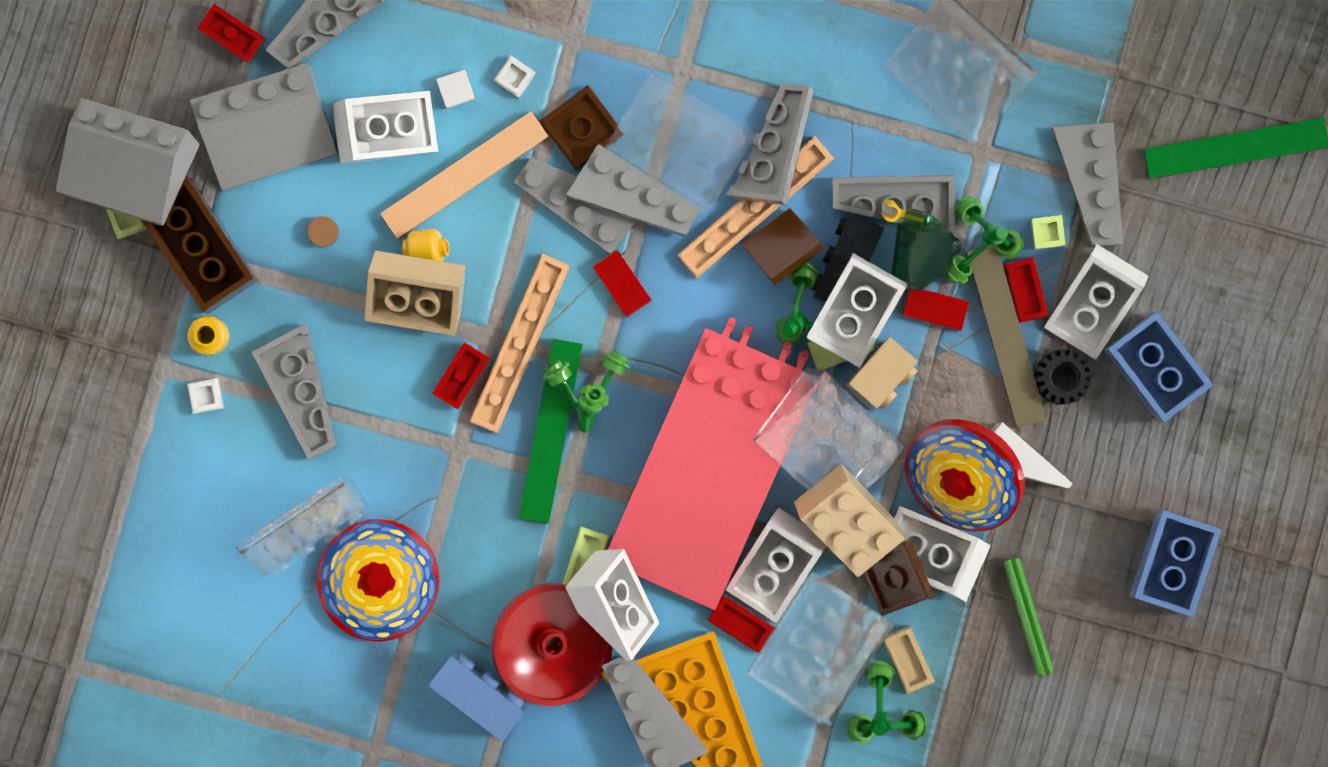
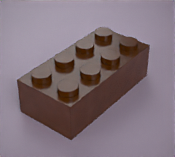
M185 176L163 226L142 220L203 313H211L259 281L193 180Z

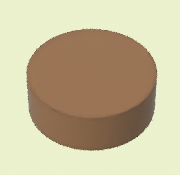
M317 217L308 226V237L316 246L329 247L339 237L338 225L329 217Z

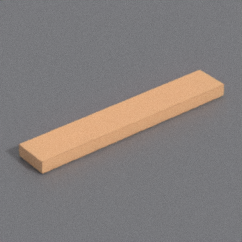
M531 111L380 214L396 238L400 239L549 138V136Z
M815 136L799 149L788 199L835 159ZM740 200L684 248L677 257L697 279L781 205Z
M541 255L470 422L498 434L570 265L547 255Z

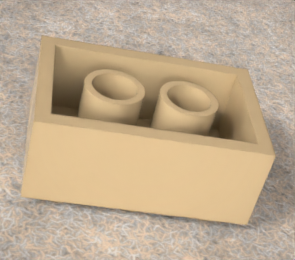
M375 251L368 271L365 321L455 336L462 313L466 266Z
M889 337L876 348L843 387L868 409L874 410L879 408L881 410L886 408L896 397L897 394L893 390L897 385L900 387L904 384L906 385L917 373L914 366L918 361L895 340Z
M842 464L794 501L800 519L857 577L905 540L898 522Z

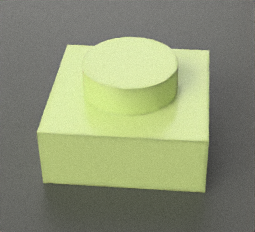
M1062 215L1033 218L1030 220L1034 250L1066 245Z

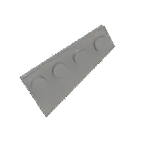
M306 0L265 51L287 69L296 67L385 0Z
M781 84L765 116L766 123L761 133L756 134L752 142L754 147L747 161L743 160L738 170L740 175L735 185H731L726 194L730 199L786 205L814 90L810 86Z
M1114 123L1052 127L1051 129L1057 141L1072 192L1075 194L1091 247H1095L1096 244L1099 246L1122 245L1123 234Z
M599 144L565 196L573 200L577 199L589 203L591 206L600 209L603 208L630 219L633 218L645 222L647 225L685 237L702 210Z
M531 158L513 183L611 255L637 220L621 216L618 213L603 208L591 206L589 203L577 199L573 200L565 197L577 176Z
M954 175L832 177L833 209L885 220L881 213L892 214L895 208L888 207L883 202L893 200L900 209L925 216L924 223L901 218L893 223L921 229L922 227H929L934 232L955 237Z
M305 323L252 351V355L307 459L311 460L337 446L307 324Z
M620 656L601 665L648 767H678L709 752L634 658L631 661H626Z

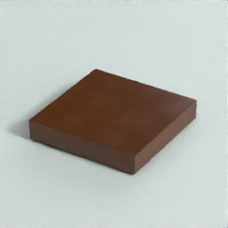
M589 85L540 120L541 125L575 170L588 161L598 144L606 149L625 135Z
M791 208L787 209L742 243L746 252L774 285L824 249L819 240Z
M910 539L901 542L863 573L881 616L934 596Z

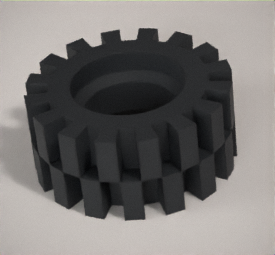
M1059 349L1046 354L1038 362L1037 370L1034 373L1040 395L1044 396L1047 401L1060 405L1080 400L1082 396L1086 395L1087 389L1092 383L1090 382L1092 371L1090 372L1089 370L1090 365L1088 361L1086 362L1081 354H1077L1073 350ZM1059 365H1066L1074 372V382L1067 389H1060L1052 382V372Z

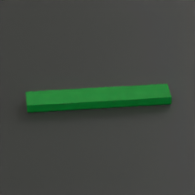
M1318 118L1143 149L1148 180L1327 149L1328 135L1325 118Z
M552 339L548 364L557 359H560L562 363L569 362L568 368L572 375L566 381L574 393L583 344ZM547 380L544 381L519 519L549 524L572 403L560 384L551 386Z

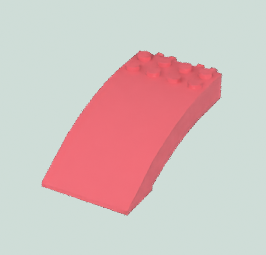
M732 317L729 318L722 335L705 328L608 550L624 549L637 577L714 611L754 526L818 377L802 371L810 353L805 349L800 352L796 367L784 363L792 350V344L789 342H785L777 360L746 346L754 328L748 324L741 334L740 342L728 338L736 325V319Z

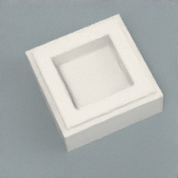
M510 55L493 81L520 98L536 72Z
M465 69L436 79L446 109L475 100Z
M218 378L187 384L192 414L224 408Z

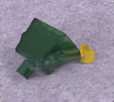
M886 200L883 203L888 207H894L895 210L892 214L881 213L885 220L894 222L899 218L904 219L903 222H899L897 225L891 275L907 283L905 289L907 291L924 290L936 278L948 273L951 256L960 253L961 242L957 237L953 236L951 231L944 228L943 223L930 213L908 207L906 210H902L895 201Z

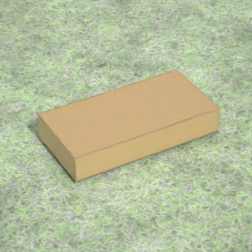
M910 626L882 637L906 694H910L935 682Z

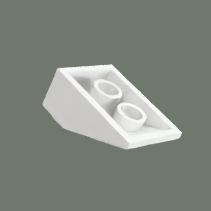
M430 91L350 98L332 103L340 164L438 151Z
M1096 244L1044 328L1096 360L1144 288L1149 276Z
M853 253L806 338L860 368L906 289L907 283Z
M1003 422L996 423L990 429L1000 436L1014 451L1023 469L1024 479L1058 488L1071 487L1073 483Z
M899 506L894 519L898 522L905 540L910 539L930 586L966 602L990 545L977 537Z
M778 507L725 590L777 623L826 548V545L808 526Z
M624 549L594 551L565 587L577 612L626 661L633 659L659 625V621Z

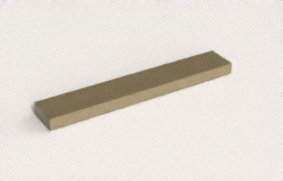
M990 246L972 261L970 265L1015 427L1019 428L1044 421L1046 416L1000 254L995 246ZM975 250L966 252L967 257Z

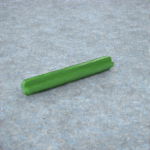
M1015 557L1005 560L1003 565L1036 674L1038 676L1048 675L1053 672V667L1020 559Z

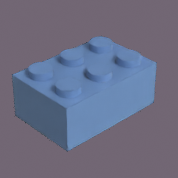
M1158 312L1151 313L1103 350L1158 423L1166 422L1213 386Z
M1157 510L1129 597L1194 617L1222 529L1165 510Z
M464 652L460 655L453 653L428 686L503 742L528 707L524 705L526 700L520 698L511 690L509 693L499 686L501 680L489 671H486L484 674L474 667L477 662Z

